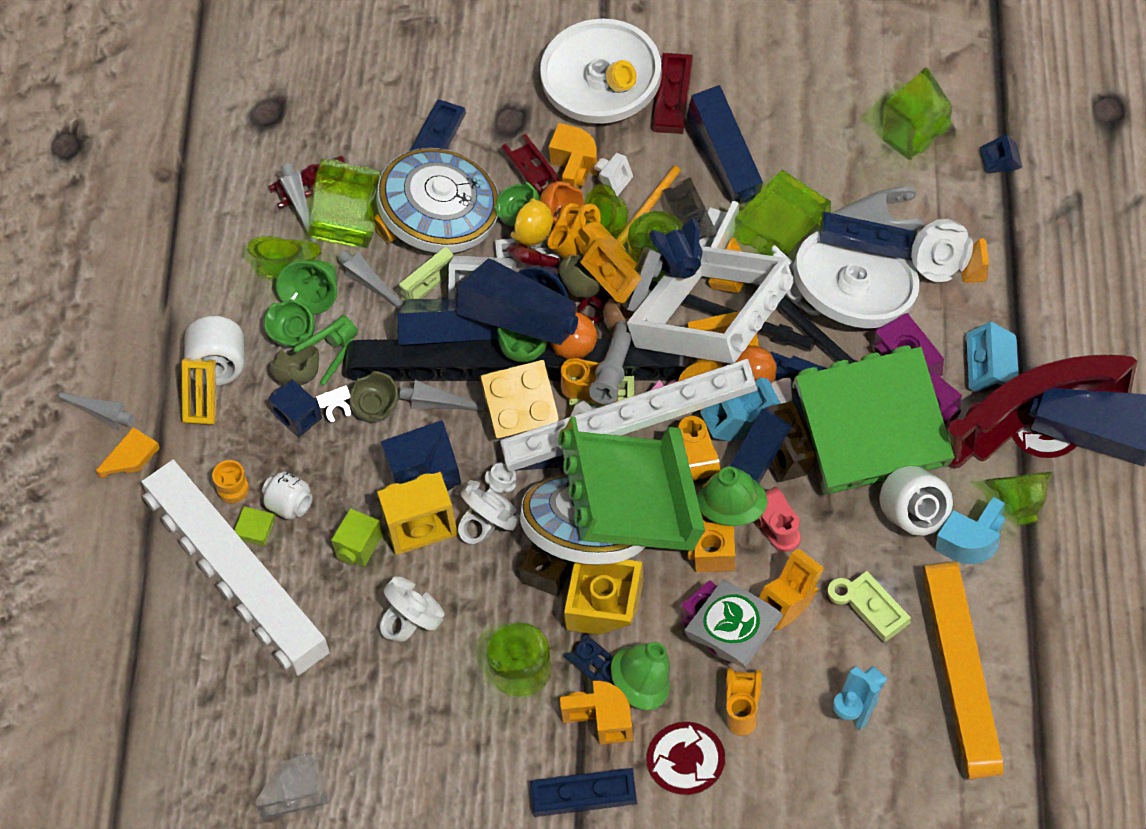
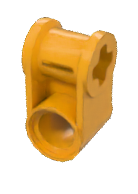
M575 203L565 204L560 210L557 222L548 237V247L563 259L570 254L579 255L584 258V255L579 250V246L576 244V236L581 237L585 242L590 240L582 228L589 224L586 221L600 223L601 215L597 206L594 204H584L582 206H578Z
M579 358L565 361L561 367L562 393L571 399L595 402L589 394V388L596 381L595 371L600 363ZM578 377V378H581V379H579V380H571V379H569V378Z
M697 416L683 418L678 428L681 429L693 481L711 477L721 469L707 425L704 420Z
M728 667L726 720L727 727L735 735H748L757 726L758 705L761 699L762 687L761 669H757L754 673L738 672ZM743 711L747 712L749 715L746 717H738L734 714Z

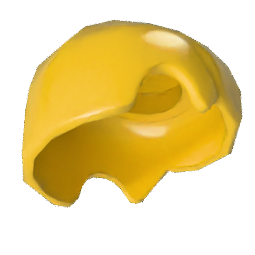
M531 198L530 202L525 204L518 212L515 221V232H511V237L516 242L525 246H535L544 242L550 234L553 224L550 208L545 203Z

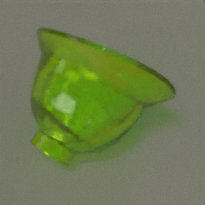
M1042 472L986 479L983 483L995 491L997 499L1005 502L1004 511L1008 516L1018 519L1019 526L1039 521L1037 514L1046 502L1048 482L1054 473Z

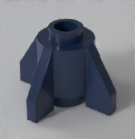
M691 218L682 227V230H674L666 235L655 230L649 233L652 243L658 249V252L661 253L660 260H663L661 268L663 271L683 279L690 278L696 274L701 266L703 253L699 243L700 227L696 219Z

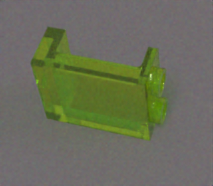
M321 159L315 174L307 236L368 248L375 229V222H372L371 219L374 214L376 190L381 177V171L367 166L342 163L336 159Z
M781 170L735 217V235L741 243L746 246L751 245L761 252L762 255L773 256L774 252L771 248L775 245L788 257L790 250L816 223L821 225L823 212L831 213V201L784 170Z

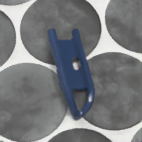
M585 634L577 649L572 655L567 652L564 656L565 659L592 681H604L614 685L611 676V662L614 656ZM594 664L601 671L595 675L588 669V666Z

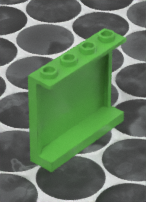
M902 346L894 349L892 354L880 356L879 353H872L863 356L861 361L850 364L848 360H842L831 364L830 368L820 371L816 367L804 369L798 373L799 375L795 377L792 383L793 390H798L823 477L820 482L823 496L883 482L895 470L902 467L915 466L929 471L949 466L954 459L921 347L911 349V346Z
M571 416L565 429H562L559 433L558 445L563 450L564 473L568 474L570 484L569 498L574 503V522L576 526H579L581 541L693 551L702 537L705 527L681 429L668 427L661 440L578 431L576 417Z

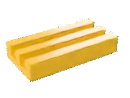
M184 358L182 360V423L214 424L216 422V360L209 359L208 361H203V359L191 360V358ZM191 368H195L196 416H191ZM203 369H206L207 416H204Z

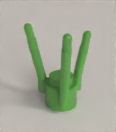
M341 315L327 328L294 347V352L297 353L310 345L314 346L325 338L335 348L343 346L320 381V384L324 386L346 356L348 343L354 341L353 338L358 335V330L348 317Z

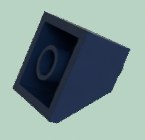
M443 420L381 441L392 484L406 483L415 480L423 474H435L438 472L442 474L447 491L461 484L459 468Z

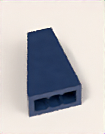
M718 85L691 95L686 118L731 203L732 201L746 203L754 200L761 191L763 181L721 86Z
M488 258L457 287V315L561 345L570 335H573L577 329L578 317L575 316L576 302L495 260Z
M407 299L397 313L399 345L498 339L497 326L457 315V299Z
M1053 388L1043 392L1041 399L1034 398L1028 415L1034 417L1031 430L1142 467L1145 466L1146 394Z

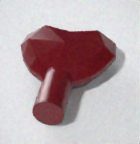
M512 244L507 248L509 255L522 264L558 267L559 258L542 254L540 251L528 246Z

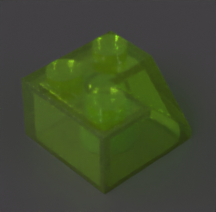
M925 67L884 104L882 141L908 160H911L918 153L925 152L930 146L931 141L939 134L943 135L952 124V105L928 68Z

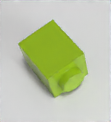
M350 508L332 538L337 558L349 565L355 563L365 567L383 537L380 521Z

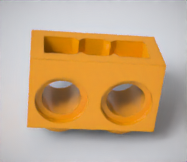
M701 512L702 519L705 520L706 517ZM703 521L705 531L693 551L688 550V560H695L696 572L736 571L734 526ZM708 547L718 548L715 552L705 551Z

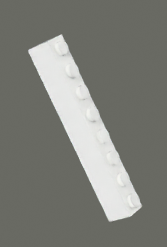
M174 459L142 481L146 492L143 495V499L153 512L158 509L162 513L161 520L170 533L177 531L182 537L179 541L185 551L190 556L194 553L200 559L198 564L208 578L214 576L219 582L217 587L227 601L232 598L238 606L235 608L245 623L252 621L257 627L255 633L266 647L269 644L272 645L277 651L274 653L275 658L285 670L290 667L298 677L330 653L324 636Z

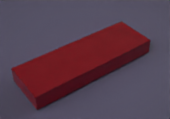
M663 53L661 82L657 92L653 132L684 134L693 55Z

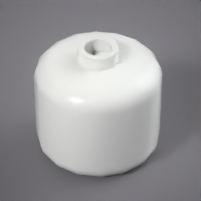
M222 316L199 318L190 324L185 331L184 358H191V360L203 359V361H208L209 359L216 360V386L230 383L238 378L244 369V334L240 326L229 318ZM191 368V378L196 381L195 368ZM203 369V384L207 385L206 369Z
M915 466L902 467L890 474L882 485L879 497L881 509L888 520L908 533L919 536L935 533L942 528L949 518L953 507L952 492L947 484L925 469Z

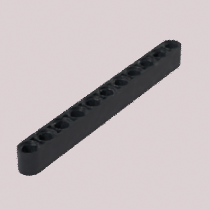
M398 339L354 340L349 342L347 346L345 375L354 381L370 375L373 371L390 375L394 381H480L479 377L481 375L544 360L549 381H561V367L569 359L556 355L549 342L541 356L534 361L524 363L513 361L506 357L500 350L498 339L399 345ZM597 339L593 351L580 359L597 363L603 362L611 339ZM631 339L623 369L625 376H634V381H672L673 379L678 381L682 372L692 364V357L635 348Z

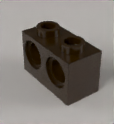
M793 401L765 407L792 425L771 463L780 482L808 475L817 462V456L810 432Z
M532 542L528 552H522L517 569L520 570L522 584L558 597L574 562L554 556ZM541 565L549 566L548 569L543 571L536 570Z

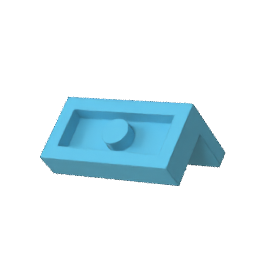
M991 321L966 333L969 389L978 393L995 384L1002 386L1018 376L1017 340L1015 334Z

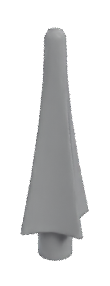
M292 163L280 166L283 177L280 178V183L294 205L311 243L316 244L318 239L309 214L300 171L295 173Z
M346 250L339 255L338 260L345 266L344 275L376 292L398 309L402 308L404 303L383 283L359 251L354 256Z
M415 380L414 388L401 386L399 398L410 400L411 409L487 410L486 404L447 393Z
M63 392L58 394L60 400L86 411L119 431L121 424L131 427L135 421V416L124 410L123 402L90 399Z

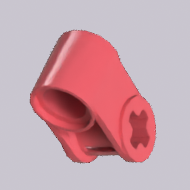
M773 487L766 491L768 503L764 514L755 520L754 523L761 528L773 547L782 552H790L795 550L801 541V535L798 530L800 521L798 515L787 503L779 488Z

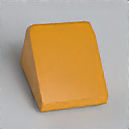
M980 238L973 244L972 257L967 267L961 271L962 281L965 283L986 282L989 260L985 238Z

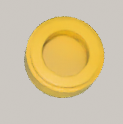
M626 60L611 63L606 71L607 82L614 91L623 92L629 90L636 83L637 75L635 68Z

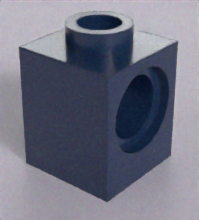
M293 379L285 386L276 389L269 399L273 415L298 438L322 419L318 402Z

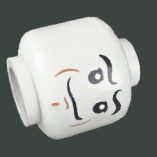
M285 471L278 473L274 477H269L262 488L265 507L288 520L294 519L297 516H303L312 502L309 484Z

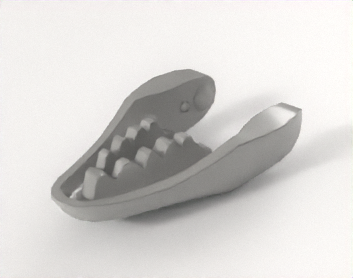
M910 186L875 192L833 213L915 231V236L918 229L925 227L924 221L921 219L896 220L889 213L887 204L906 202L915 198L916 191Z

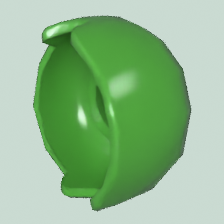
M525 182L523 185L514 184L505 188L499 194L494 209L500 220L508 226L515 227L517 214L522 207L529 203L531 198L539 200L540 196L538 191L529 182Z
M290 299L282 303L275 302L264 316V328L269 337L279 345L295 347L296 344L312 337L315 331V317L309 307L299 301L296 302Z
M498 327L497 330L501 352L513 361L531 362L545 352L548 341Z

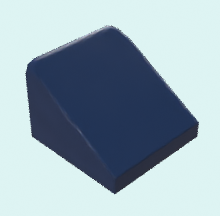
M1007 134L980 146L987 174L1022 168L1017 144Z

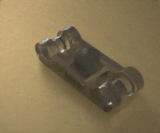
M691 177L683 180L682 185L673 189L670 186L662 190L681 230L691 218H694L698 223L702 222V226H699V240L705 237L711 239L716 236L715 227Z

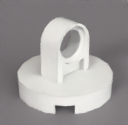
M950 219L935 220L924 228L917 230L915 241L912 245L911 258L913 265L926 279L934 282L949 281L953 279L950 277L951 275L955 274L958 270L963 271L967 267L972 257L973 242L969 238L965 227L958 222Z
M469 480L460 492L462 498L470 506L458 525V532L462 540L468 544L483 542L490 536L496 526L506 530H514L520 522V515H513L517 510L515 506L490 488L487 492L478 489L480 483ZM472 519L479 521L482 525V533L478 538L471 537L467 531V525Z
M394 576L384 588L385 596L392 605L381 619L380 631L386 639L403 642L413 634L418 626L427 630H436L444 620L445 613L441 606L427 592L422 596L412 590L416 584L405 578ZM400 617L401 629L394 635L392 625Z

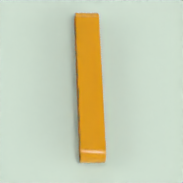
M958 561L924 565L925 589L967 779L974 780L1002 776L1004 774L1001 749Z

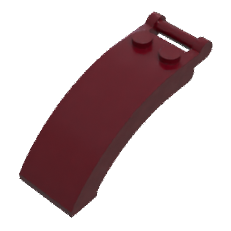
M1113 354L1078 356L1050 362L1014 377L997 388L981 403H974L967 411L966 417L963 420L956 419L950 422L948 436L950 437L954 459L948 467L953 469L960 468L972 456L982 462L988 460L1008 440L1033 424L1034 417L1028 416L1035 397L1041 399L1045 391L1059 388L1131 393L1138 360L1132 356Z

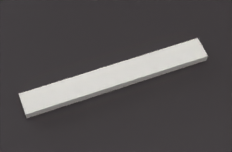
M745 359L573 417H576L578 431L621 436L758 391L749 360ZM570 417L500 440L509 472L563 455V450L558 445V437L560 431L565 429Z

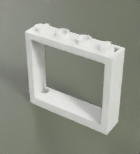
M701 246L703 251L701 266L696 274L690 278L683 279L674 277L666 272L627 322L635 348L733 364L741 353L746 350L747 345L762 328L770 314L777 308V305L787 291L791 289L793 275H791L787 258ZM702 276L760 285L724 334L666 324Z

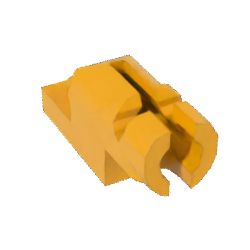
M589 223L582 229L589 236L590 240L585 242L581 237L576 236V244L584 255L580 263L617 302L625 303L642 279L634 270L637 263L601 223Z

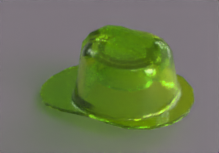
M606 184L596 185L590 191L585 204L597 206L601 215L600 223L616 238L627 225V205L624 199L616 196L611 186Z
M262 236L252 239L247 245L249 254L255 257L257 272L271 278H277L280 271L292 262L299 260L311 261L321 254V247L318 244L306 240Z

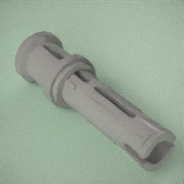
M619 321L615 324L605 359L598 364L595 371L596 381L589 388L591 398L600 404H612L618 398L617 387L618 384L622 383L625 376L623 364L632 339L629 329L626 332L628 321Z

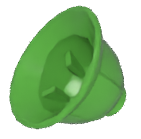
M316 259L295 261L286 265L277 277L276 288L280 299L283 302L290 299L296 302L299 301L307 305L313 314L327 311L337 299L338 280L336 269L330 262Z
M730 466L724 467L711 476L710 480L702 486L698 494V502L702 514L709 520L726 526H741L757 520L764 514L768 503L766 492L757 481L753 480L748 473Z
M651 642L619 650L611 662V676L614 685L625 694L629 704L642 710H653L663 705L670 692V662L666 648L658 642Z

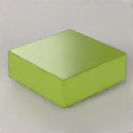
M244 506L234 531L243 542L265 547L276 520L275 514Z

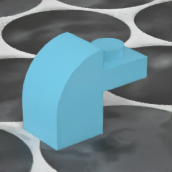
M760 377L755 381L758 391L706 407L700 412L713 438L726 441L744 439L761 409L781 404L769 379Z
M993 497L977 522L953 510L937 535L936 551L964 564H976L990 559L999 550L1000 532L1006 522V517L1003 516L1005 502Z

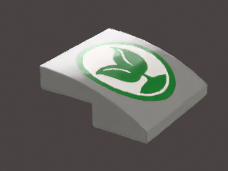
M722 580L684 631L689 639L715 649L720 658L745 668L780 622L783 615L776 608L757 596Z

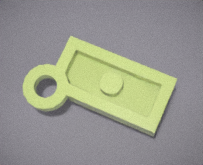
M868 571L853 582L845 578H837L829 584L828 596L830 600L839 605L850 602V606L884 643L911 624V617ZM838 587H844L848 592L840 596L835 593V590Z

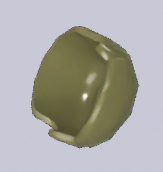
M570 254L561 262L559 267L560 279L565 289L580 298H590L599 293L603 286L580 263L583 258L579 255Z
M310 345L297 353L293 350L291 354H285L283 350H280L276 359L271 361L272 375L284 384L289 383L292 379L298 385L309 383L318 373V348Z
M373 371L366 377L358 378L350 391L351 398H349L351 409L357 417L373 423L380 422L391 416L399 400L397 384L390 375L379 371Z

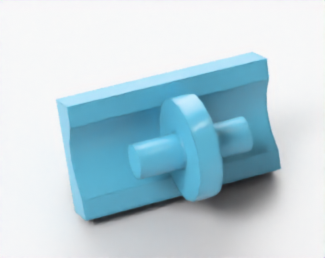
M857 666L850 670L842 692L833 701L834 712L842 720H854L855 726L859 730L864 728L869 721L873 709L877 706L878 696L887 681L886 676L874 666L865 672Z

